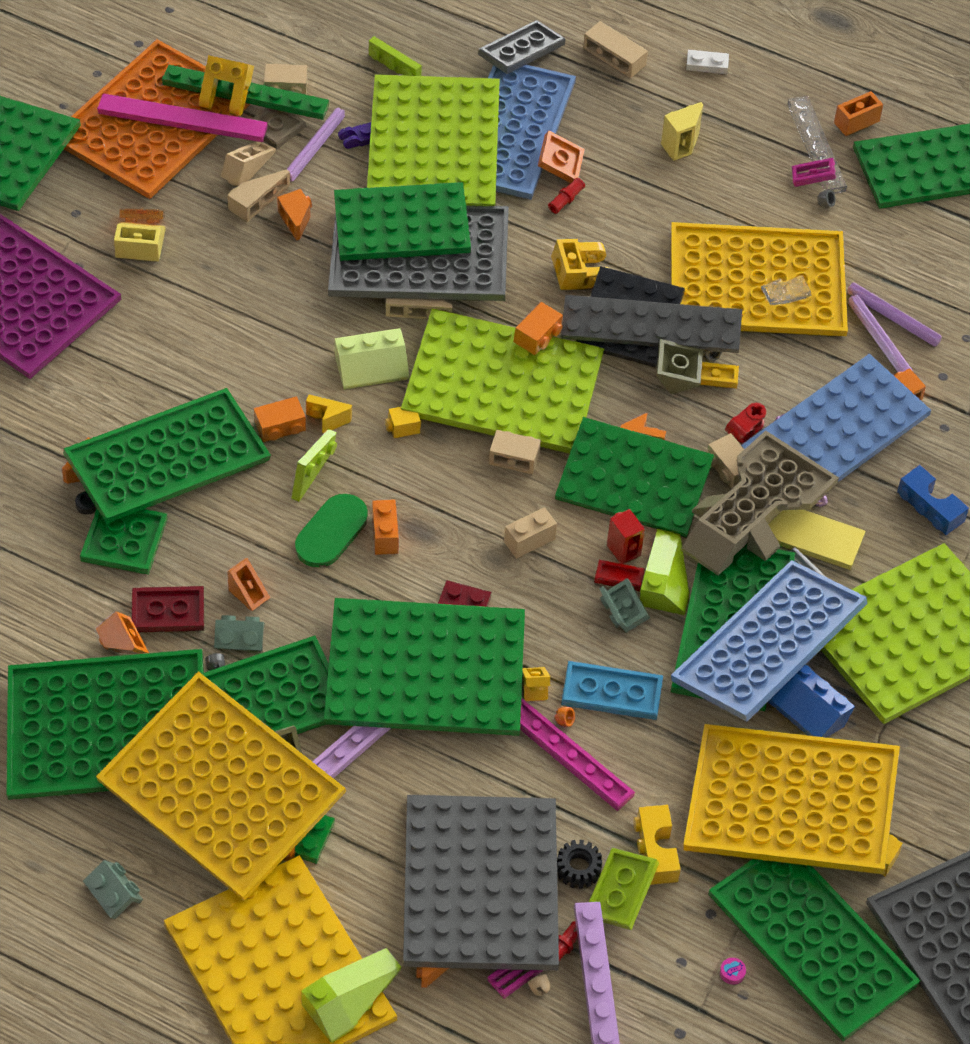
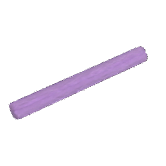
M336 108L287 168L290 171V182L296 179L344 119L345 111L343 109Z
M854 282L848 287L847 293L849 295H858L864 304L932 346H937L942 338L940 334Z
M858 295L851 296L848 304L896 371L903 372L909 368L911 369Z

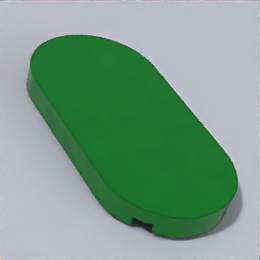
M338 494L329 498L296 537L295 550L299 560L310 567L329 566L336 562L367 524L368 509L364 501L351 494Z

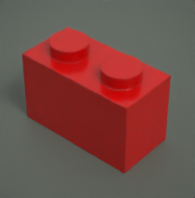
M630 509L616 513L610 518L607 546L620 564L640 557L642 553L645 528Z

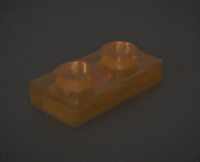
M121 208L119 218H125V222L137 223L138 219H146V223H160V219L165 218V209Z

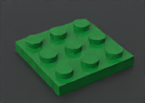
M96 509L80 554V562L149 575L168 520L167 513L143 509L106 524Z

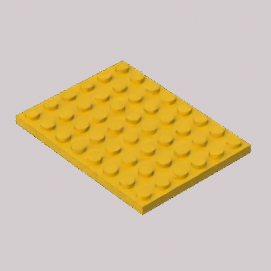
M671 222V285L685 288L681 304L742 309L741 331L847 337L843 231Z
M199 671L96 776L102 785L243 901L249 897L346 793L344 786Z
M704 724L683 850L884 874L900 746Z
M300 855L278 865L245 901L228 889L164 920V926L232 1044H352L397 1021V1014L384 993L381 992L374 1000L371 1008L358 1020L356 1027L331 1043L302 1006L301 990L323 976L361 960L362 957Z

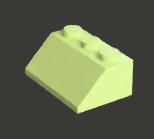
M401 328L335 338V358L343 389L410 379L406 347Z

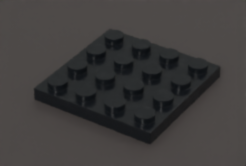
M600 266L590 297L681 304L685 288ZM576 340V342L603 348V354L657 368L659 347Z

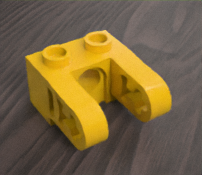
M208 55L199 106L208 109L212 108L218 80H224L234 83L229 113L241 116L248 88L251 84L254 66Z
M557 239L551 258L561 290L589 289L594 287L600 267H586L585 263H598L606 258L607 254L603 243L578 242V239Z

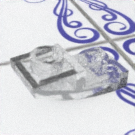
M802 275L784 283L780 278L761 286L769 305L791 303L811 296V291Z

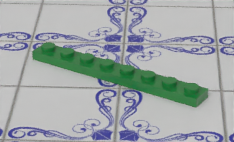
M168 65L162 78V85L201 93L205 72ZM218 80L215 96L231 100L234 83ZM256 83L250 84L245 102L324 120L329 107L328 99Z

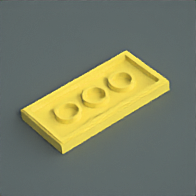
M783 510L768 524L781 547L790 550L797 548L804 555L848 570L852 568L866 532L865 530L806 510Z

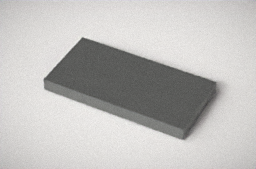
M536 20L479 48L478 55L508 74L565 45L566 39Z

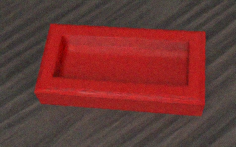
M599 559L594 583L614 587L628 578L635 591L640 592L645 568Z

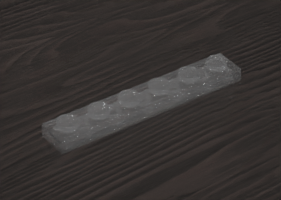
M809 97L789 98L787 105L811 161L834 158L836 179L822 181L821 185L824 191L832 190L834 194L846 192V182Z

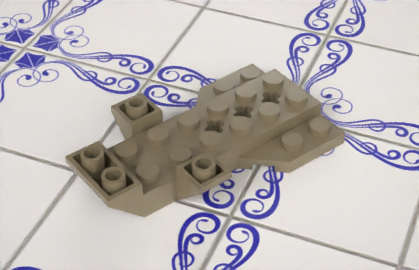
M765 430L737 456L740 482L726 494L707 496L692 509V513L700 517V519L695 524L681 551L716 575H719L733 562V556L747 543L749 551L766 561L780 548V544L768 524L783 510H810L838 484L839 477Z

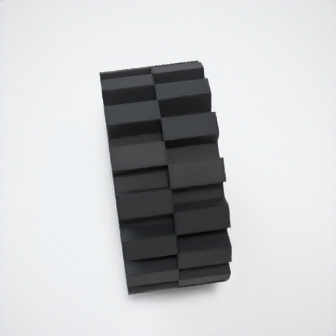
M581 839L579 844H576V840H572L571 845L565 843L564 847L560 848L557 856L559 879L563 878L565 885L571 882V888H574L575 884L579 885V889H583L584 884H586L587 888L591 886L592 882L595 884L601 874V852L598 853L596 846L592 848V843L589 841L587 845H584V840ZM574 858H582L588 862L589 866L585 870H576L570 866V861Z

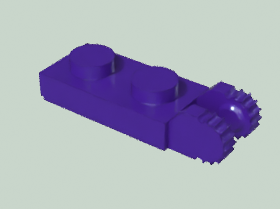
M371 122L339 130L338 137L344 140V147L351 149L369 145Z

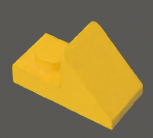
M309 394L306 399V415L322 419V433H325L328 429L334 430L351 422L352 405Z
M545 667L523 668L522 686L525 701L548 699L550 675Z

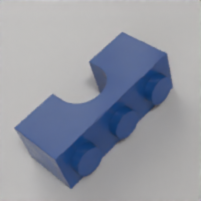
M919 465L900 479L897 493H899L903 500L908 501L920 515L925 516L936 529L947 535L965 522L969 507L953 493L944 499H937L931 496L936 478Z

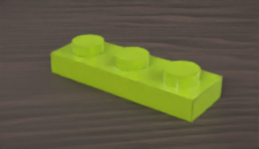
M375 36L369 40L368 55L374 60L379 61L390 70L403 76H421L422 65Z

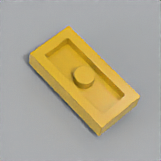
M702 362L700 385L737 389L739 366Z

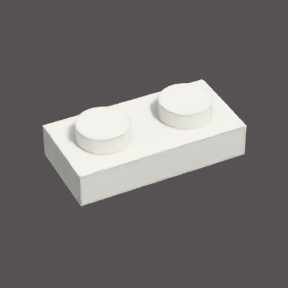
M688 50L686 70L727 74L729 54Z

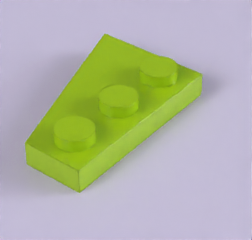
M328 429L297 462L291 499L300 502L329 456L334 454L337 448V442H335L337 432Z

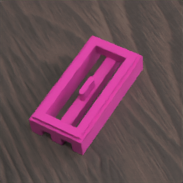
M834 158L793 165L794 187L836 179Z
M498 969L488 976V982L505 999L543 970H530L503 989L502 986L525 970H513L510 972L512 969Z

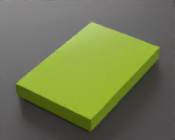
M611 848L589 902H600L603 923L632 930L659 865L657 859Z

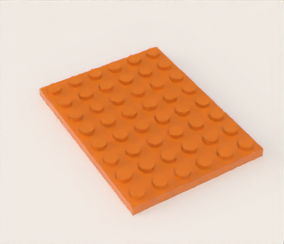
M158 39L71 116L80 119L81 126L64 148L67 152L148 199H151L218 135L98 114L97 108L103 93L238 117V115L229 113L231 102L229 99L215 96L212 108H203L199 106L200 93L162 85V78L168 65L205 72L206 66ZM245 103L244 110L251 104Z

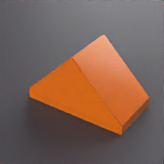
M245 558L227 571L228 590L250 611L255 610L270 599L268 592L248 558Z

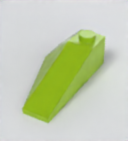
M657 529L641 587L640 600L644 607L685 615L690 593L684 555L681 551V536L678 533Z
M385 948L323 976L301 990L302 1006L328 1040L333 1043L356 1027L358 1020L371 1008L374 1000L399 973L401 965L389 950Z

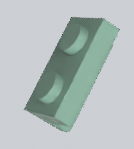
M628 578L609 590L604 586L599 588L603 595L600 597V600L606 609L610 608L612 615L609 617L616 628L620 626L627 633L650 619Z
M221 615V620L216 619L214 648L263 651L265 623L260 622V617L246 616L245 621H238L236 616Z
M103 860L83 882L109 917L116 919L132 902L140 904L143 898L139 895L140 889L138 886L127 879L124 875L126 871L119 863Z

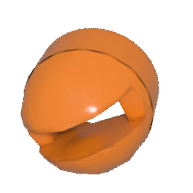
M561 707L557 709L554 719L557 724L570 727L575 721V712L571 707Z

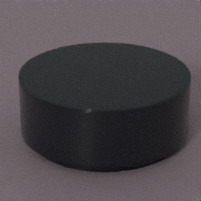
M86 491L76 496L75 506L79 513L88 515L96 511L97 508Z

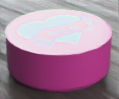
M728 958L723 961L720 968V976L724 982L736 985L744 980L746 966L740 959Z

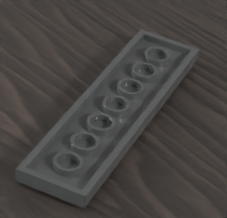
M565 295L561 339L659 347V341L663 339L676 342L678 345L703 349L704 351L739 353L742 309Z

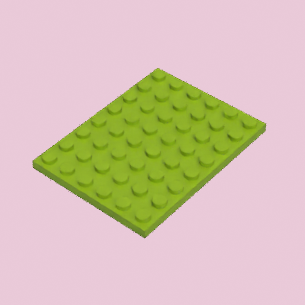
M375 75L367 188L463 182L466 206H495L500 79Z
M432 308L401 409L417 412L420 419L495 436L496 430L530 436L541 440L540 447L570 454L582 418H587L604 349L553 336L544 350L541 349L536 355H533L513 342L515 327Z
M943 543L851 589L867 597V605L821 649L824 655L883 724L901 716L970 679V571L949 547Z

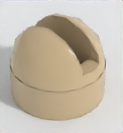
M546 974L537 976L528 982L531 991L537 996H543V991L547 994L551 987Z

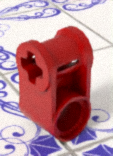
M761 403L749 404L748 407L728 422L725 431L728 434L731 433L740 444H744L764 427V418L767 412L765 406Z

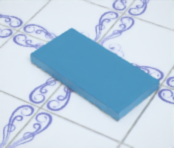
M568 661L561 705L657 720L663 675Z

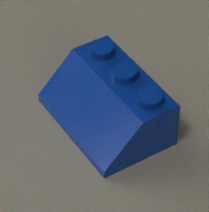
M804 665L768 701L807 736L825 738L845 727L855 708L845 696L837 692L807 665Z

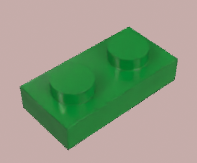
M324 815L296 845L295 857L300 855L303 860L317 864L335 824V818Z

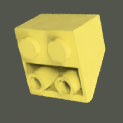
M702 102L689 105L686 108L670 112L664 116L661 145L673 161L689 156L693 152L700 131L703 110Z
M127 222L118 223L114 238L116 258L159 262L165 226Z

